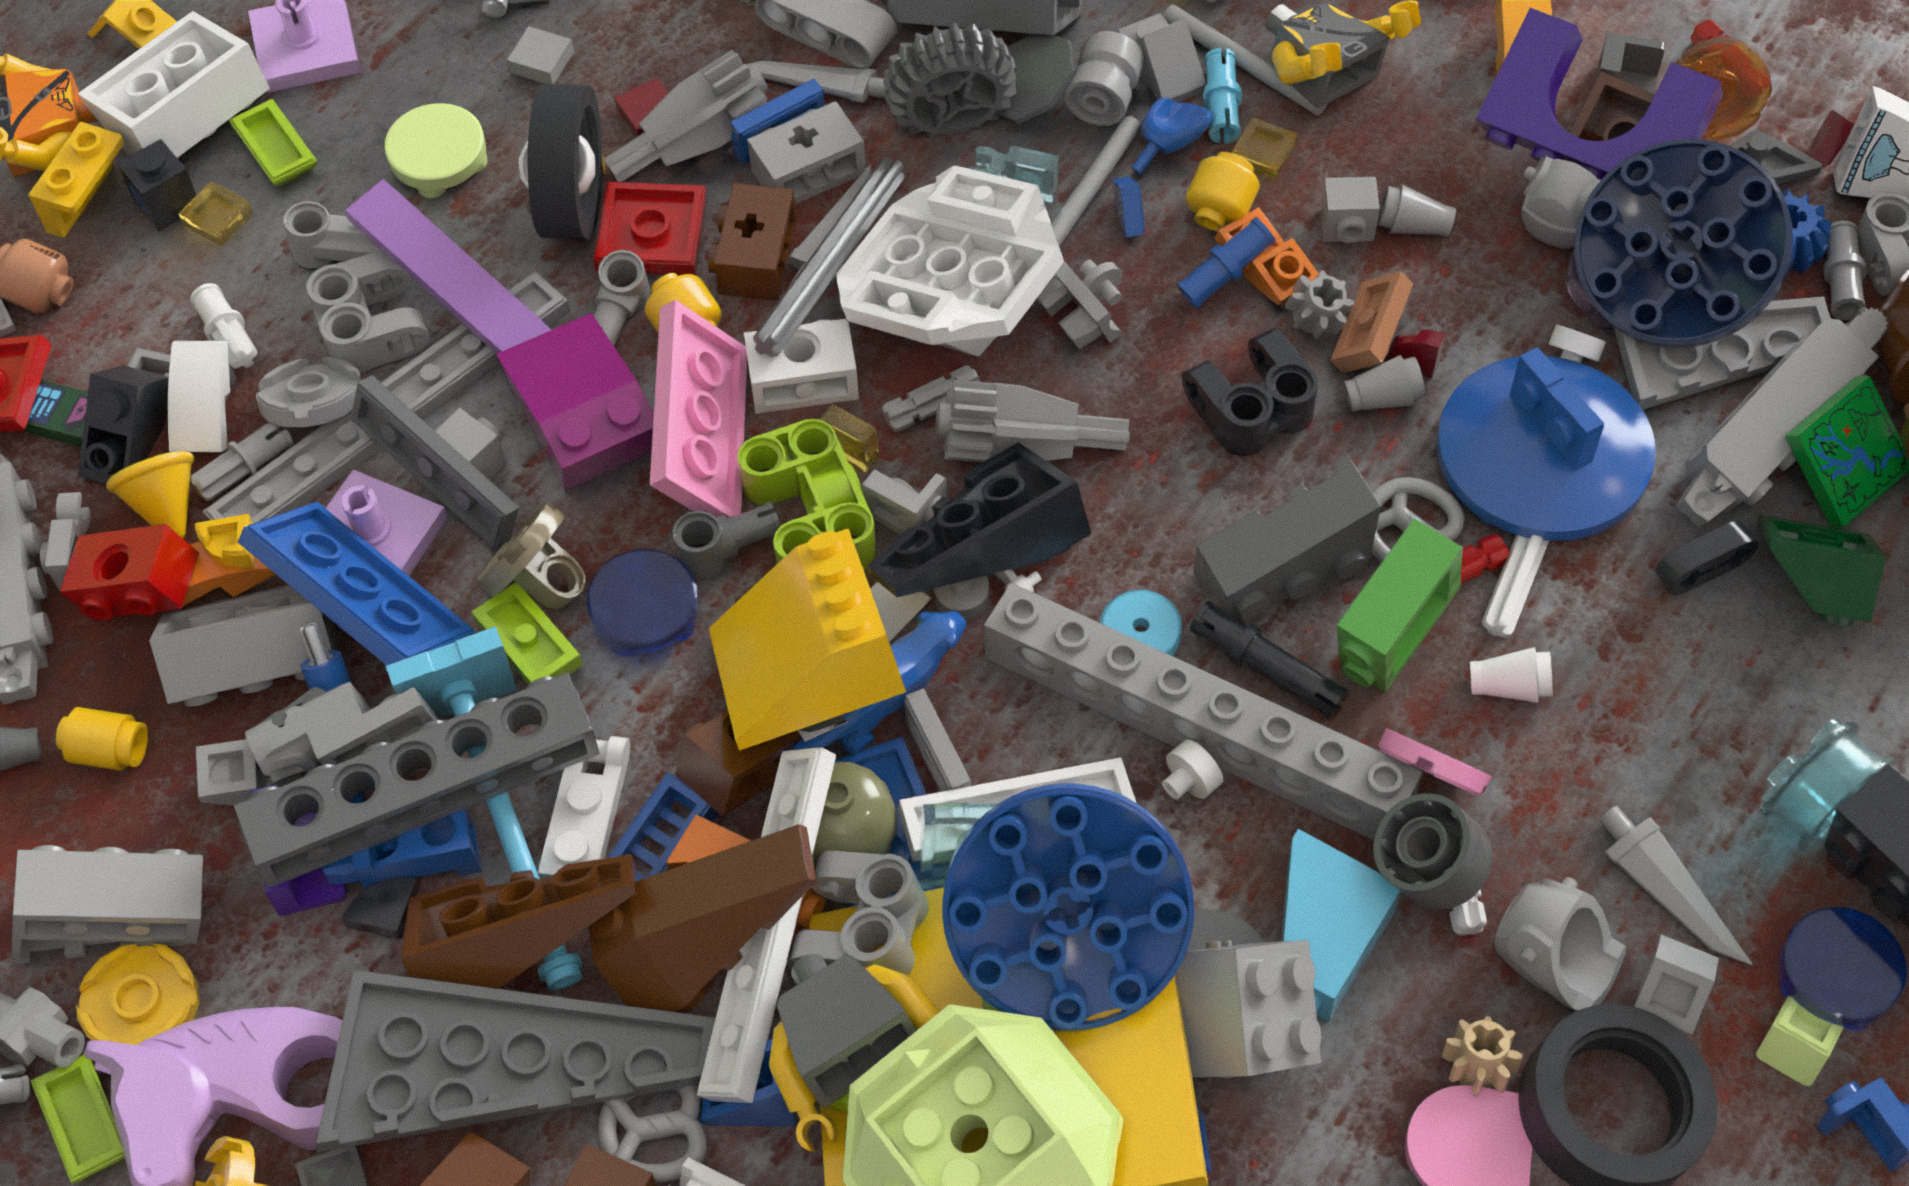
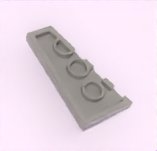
M1824 297L1771 301L1753 321L1732 335L1705 345L1684 348L1660 347L1647 344L1627 336L1615 327L1614 330L1631 394L1642 410L1772 370L1805 334H1810L1824 319H1831Z

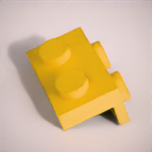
M79 122L28 194L47 233L65 238L114 167L113 159L124 145L121 134L83 122Z

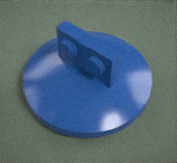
M1538 347L1519 357L1508 358L1487 365L1466 378L1451 394L1443 409L1436 441L1439 465L1449 487L1458 499L1476 514L1482 522L1526 538L1536 535L1543 538L1542 540L1575 541L1602 532L1624 519L1638 505L1645 494L1653 473L1656 453L1655 440L1650 423L1640 405L1624 387L1609 376L1588 365L1565 358L1545 356Z
M1060 783L1044 785L1015 794L998 803L974 823L963 837L950 862L944 885L942 918L947 944L955 964L970 986L986 1002L1000 1012L1040 1017L1051 1030L1077 1031L1093 1029L1122 1020L1150 1003L1167 986L1179 969L1188 950L1194 924V896L1188 867L1179 847L1166 828L1150 812L1129 798L1108 789L1085 784ZM1117 1008L1122 1009L1107 1017L1084 1021L1086 1018L1103 1011Z

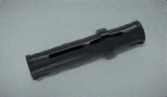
M1207 601L1197 612L1196 615L1201 619L1199 621L1196 619L1192 621L1190 631L1194 634L1197 633L1230 655V662L1238 667L1243 664L1247 665L1325 715V718L1330 721L1340 711L1343 705L1339 703L1341 700L1346 701L1350 693L1349 689L1341 687L1262 636L1263 630L1256 625L1245 626L1215 607L1212 602Z

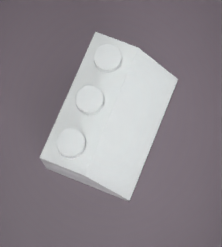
M192 11L80 91L78 96L106 130L121 134L124 140L122 148L129 156L162 139L173 154L179 158L180 155L196 143L211 136L219 126L238 112L249 108L270 87L247 42Z

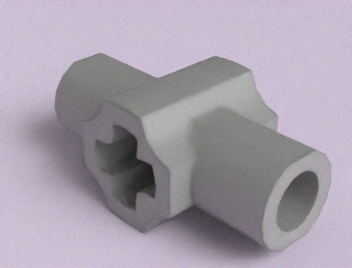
M29 987L17 999H14L0 992V1053L13 1064H22L24 1067L26 1065L29 1066L38 1056L60 1068H66L72 1065L81 1055L85 1038L82 1032L65 1024L69 1019L62 1008L53 1003L44 993Z

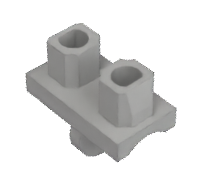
M1087 260L1080 267V271L1085 275V278L1081 281L1064 261L1036 298L1037 301L1051 317L1071 300L1078 305V308L1058 323L1078 349L1091 343L1101 334L1109 343L1113 342L1122 332L1111 320L1112 316L1099 301L1106 299L1110 305H1115L1121 300L1122 294L1118 291L1117 287L1122 279V271L1113 262H1105L1097 266L1092 260Z

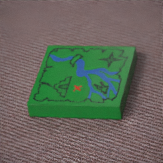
M1870 376L1854 377L1785 435L1829 525L1833 527H1844L1909 471V459L1905 455L1901 438Z

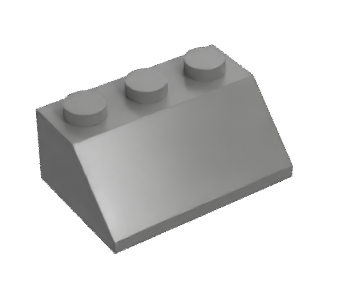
M285 585L162 614L149 641L167 703L171 704L184 700L185 706L191 707L209 703L218 698L217 692L239 687L241 693H252L266 689L274 684L273 679L295 674L297 680H305L300 665L309 656L300 636L299 628L306 623H317L327 650H338L334 623L290 585Z

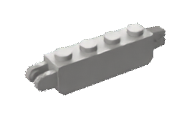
M1872 307L1870 309L1865 308L1846 324L1839 319H1824L1810 334H1805L1691 454L1685 461L1686 476L1692 482L1676 504L1678 509L1690 518L1691 522L1700 528L1720 512L1724 511L1727 513L1743 501L1751 507L1768 492L1773 483L1767 477L1773 470L1778 467L1783 472L1797 460L1785 435L1854 377L1867 376L1864 372L1879 357L1871 348L1888 329L1886 327L1888 324L1886 322L1887 317L1883 316V312H1879L1878 309L1874 310Z
M0 453V495L3 496L0 504V701L2 704H9L17 700H27L36 696L38 669L48 667L46 645L53 643V632L47 614L41 611L40 600L48 597V591L43 572L39 566L36 567L35 555L40 554L42 545L34 522H30L29 511L37 509L35 493L29 479L21 480L11 462Z

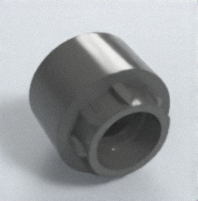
M1424 793L1413 795L1393 806L1380 822L1373 845L1374 859L1382 876L1413 902L1433 910L1451 909L1470 900L1486 882L1492 865V847L1485 830L1455 802L1438 794Z

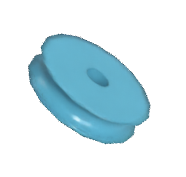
M1130 590L1117 595L1105 606L1100 618L1101 624L1171 656L1177 652L1181 642L1182 620L1177 608L1162 594L1149 590ZM1138 626H1143L1147 630L1144 632H1138L1134 628Z

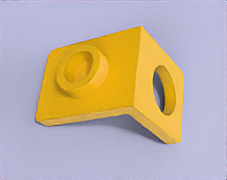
M114 0L87 34L93 38L108 23L140 49L177 23V21L151 0Z

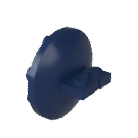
M1681 139L1662 142L1640 150L1621 161L1601 179L1592 191L1581 212L1575 236V262L1579 280L1586 295L1600 315L1617 330L1635 340L1655 346L1671 348L1694 347L1712 343L1732 335L1753 321L1769 305L1780 289L1789 268L1793 249V228L1785 198L1773 177L1763 166L1744 152L1719 142L1702 139Z

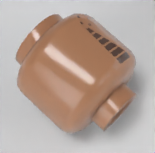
M20 239L14 244L6 243L1 247L0 298L32 313H44L54 303L61 306L67 300L74 281L73 278L68 276V262L62 253L31 239Z

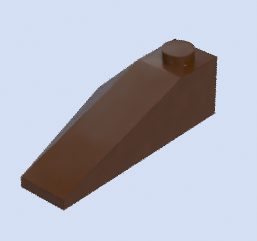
M798 824L635 882V895L588 926L593 963L625 1005L677 1013H686L695 1008L707 995L704 986L722 968L731 970L743 958L740 949L760 928L770 930L816 883L807 827Z
M632 855L567 864L559 869L553 877L535 878L532 870L514 872L510 878L511 883L486 886L483 877L466 879L410 897L401 960L409 977L499 989L636 894L635 862Z

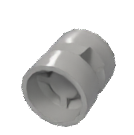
M1099 31L1090 35L1085 41L1077 61L1076 74L1065 90L1064 100L1068 109L1081 120L1097 126H1111L1119 123L1126 114L1132 98V90L1136 87L1144 68L1145 56L1140 46L1124 34L1113 31Z

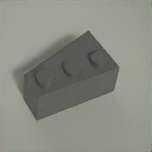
M1349 455L1333 464L1338 472L1337 474L1310 490H1307L1302 482L1288 491L1292 501L1262 518L1258 510H1255L1196 545L1194 576L1209 601L1215 607L1236 620L1239 618L1249 620L1259 616L1275 603L1288 598L1294 600L1303 598L1312 593L1317 586L1338 577L1340 579L1351 578L1369 565L1381 505Z

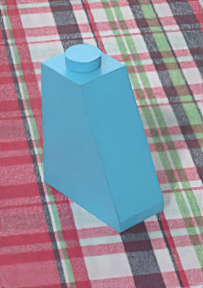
M1298 829L1292 838L1287 865L1281 941L1309 940L1311 960L1315 968L1313 985L1316 1015L1329 1022L1394 915L1401 891L1389 883L1381 873Z

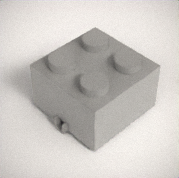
M1231 940L1206 942V949L1186 952L1178 969V979L1192 1078L1253 1076L1321 1063V1029L1316 1015L1313 985L1315 968L1311 960L1309 940L1232 945Z

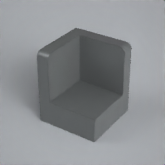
M1607 32L1597 68L1596 80L1600 72H1604L1655 94L1657 76L1666 44L1662 41Z

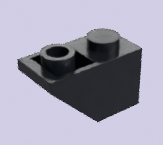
M125 365L90 374L78 476L107 483L108 479L118 471L147 459L164 429L168 401V376Z

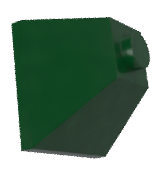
M1759 515L1757 525L1768 547L1813 612L1820 613L1819 619L1840 626H1852L1854 619L1871 622L1886 562V556L1871 534Z

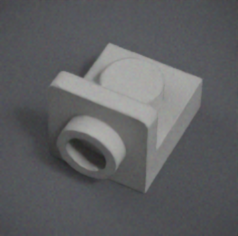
M874 469L862 483V490L865 501L873 515V520L901 535L908 528L922 527L934 516L932 506L942 496L947 497V479L936 473L919 494L900 478L891 479Z

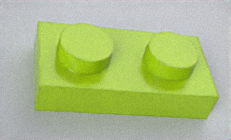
M516 582L471 611L474 622L481 631L496 626L508 662L527 685L536 679L546 676L557 677L567 672L570 675L583 666L581 656Z

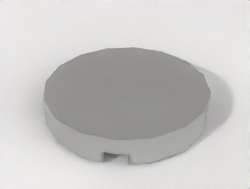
M334 357L322 358L323 364L310 365L309 359H298L278 366L266 374L258 384L260 392L256 393V399L260 415L269 423L283 427H310L326 424L341 418L353 409L357 384L361 381L359 370L350 362Z

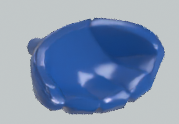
M1167 97L1158 99L1142 121V135L1148 145L1134 162L1131 169L1141 175L1158 151L1164 154H1171L1186 148L1209 127L1212 118L1211 113L1207 108L1196 104L1173 102Z

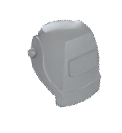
M1541 157L1536 168L1529 166L1524 172V178L1530 181L1523 193L1525 198L1521 211L1522 220L1526 230L1538 240L1557 248L1571 249L1575 246L1576 229L1584 205L1601 180L1576 163Z
M1566 877L1562 883L1543 878L1541 882L1526 884L1507 908L1496 933L1494 941L1495 950L1515 972L1537 988L1549 993L1565 1007L1578 1011L1586 1007L1600 1005L1618 975L1626 954V945L1611 937L1603 909L1594 896L1576 889L1578 884L1575 879Z

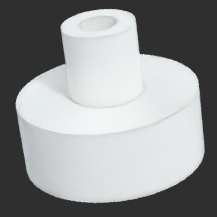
M1557 324L1549 341V345L1563 350L1560 358L1581 363L1583 357L1599 362L1606 344L1603 340Z
M1184 740L1166 756L1167 765L1172 774L1162 782L1165 791L1174 799H1179L1187 791L1197 798L1205 799L1223 783L1222 772L1215 760L1202 746L1192 740Z

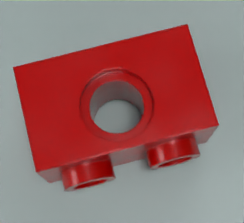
M167 524L78 536L60 593L76 604L83 615L98 621H108L112 617L135 614L149 616L160 611L182 609L199 552Z

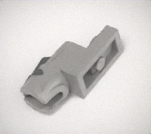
M348 682L327 692L318 687L310 689L281 711L277 710L257 726L245 731V735L260 769L265 776L270 775L272 783L276 784L287 777L312 770L317 767L316 764L319 762L322 765H336L359 756L364 749L379 742L392 743L412 735L424 724L438 719L435 712L414 687L403 693L391 695L385 698L380 705L370 709L367 701Z

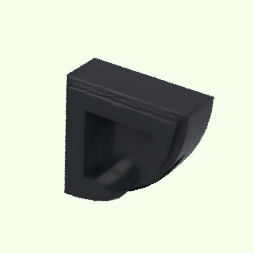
M391 878L371 885L362 891L344 912L342 921L345 927L401 939L406 926L409 898L416 896L420 888L416 878Z

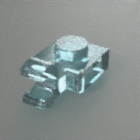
M1011 145L1007 154L997 152L985 146L976 148L975 164L987 168L979 169L969 166V169L1038 185L1043 201L1053 203L1058 190V155Z

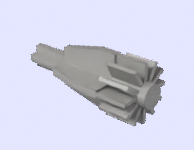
M730 50L678 83L639 123L644 133L603 158V161L615 180L623 182L659 158L665 166H669L717 149L732 140L731 134L734 132L730 127L731 121L767 103L766 100L768 99L763 92L768 90V86L754 64L749 66L746 63L743 64L738 53Z
M952 380L950 381L949 392L946 395L947 403H939L937 407L936 435H945L943 451H945L944 459L984 462L1019 442L1044 460L1050 461L1072 458L1074 446L1126 450V445L1129 443L1130 432L1128 431L1129 419L1077 415L1079 406L1077 403L1022 385Z

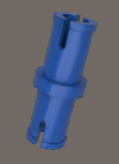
M1254 217L1245 228L1222 247L1216 244L1210 249V257L1183 281L1176 284L1186 300L1194 308L1198 309L1204 301L1216 293L1228 281L1236 282L1243 276L1242 269L1259 256L1269 245H1273L1276 240L1269 229L1258 218Z

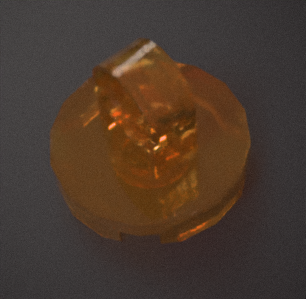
M1717 37L1697 43L1680 56L1675 64L1719 80L1724 93L1704 135H1708L1710 139H1724L1737 136L1757 123L1761 117L1760 112L1766 106L1768 98L1770 99L1772 85L1767 64L1755 48L1739 39Z

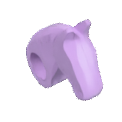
M297 1007L251 1008L218 1013L188 1021L150 1037L137 1045L106 1040L88 1041L84 1057L96 1062L95 1070L111 1075V1107L132 1186H193L195 1155L200 1144L211 1132L219 1117L224 1113L245 1118L305 1150L317 1149L316 1142L324 1104L312 1108L295 1107L286 1101V1093L289 1082L297 1070L310 1061L324 1057L335 1058L342 1020L334 1016Z

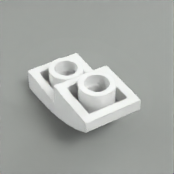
M227 341L172 342L168 383L169 452H222L227 449L224 397L230 393Z

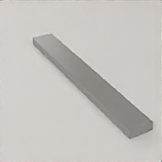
M536 271L508 290L548 327L570 311L568 300ZM462 323L381 383L417 416L423 419L499 362L496 359V353ZM350 411L341 418L321 425L206 508L203 513L207 521L249 513L253 523H257L300 508L380 451L382 447L351 420L352 411Z

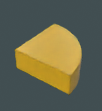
M249 513L195 523L196 534L205 552L214 561L235 568L254 567V556L238 543L243 528L254 524Z

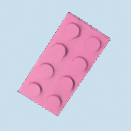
M677 300L660 307L650 486L692 511H705L715 517L724 515L726 518L733 515L736 516L741 514L742 481L737 455L739 448L744 443L747 378L746 346Z

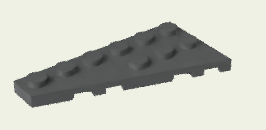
M353 970L316 1142L317 1152L699 1085L716 1018Z

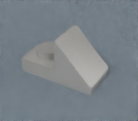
M1158 13L1118 29V33L1131 38L1142 49L1145 63L1140 76L1157 100L1167 97L1173 102H1180L1204 92L1207 84L1189 27L1185 20L1168 24L1162 14Z

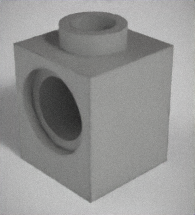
M1661 935L1639 986L1634 1007L1651 1012L1666 1020L1677 1029L1692 1035L1715 982L1719 958Z

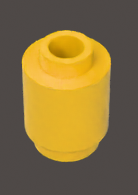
M82 707L74 708L68 717H63L56 732V745L59 750H62L66 762L119 771L124 770L127 766H139L145 756L148 744L146 724L136 722L132 715Z

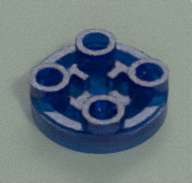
M652 549L628 551L605 563L591 580L587 592V607L592 625L599 636L609 644L611 650L618 655L630 656L634 653H645L663 649L676 641H683L689 638L695 629L694 621L699 605L696 583L688 567L671 554Z
M1829 907L1807 914L1794 925L1784 941L1780 953L1781 977L1779 984L1785 997H1792L1800 1006L1814 1016L1853 1031L1862 1030L1868 1027L1871 1022L1884 1016L1899 999L1906 984L1907 965L1903 950L1897 939L1878 920L1854 909Z

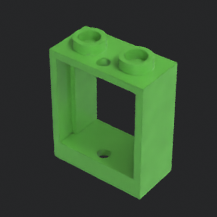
M1415 518L1411 521L1337 624L1339 664L1343 666L1342 671L1348 678L1362 687L1370 688L1373 684L1382 691L1387 692L1459 591L1461 585L1462 546Z

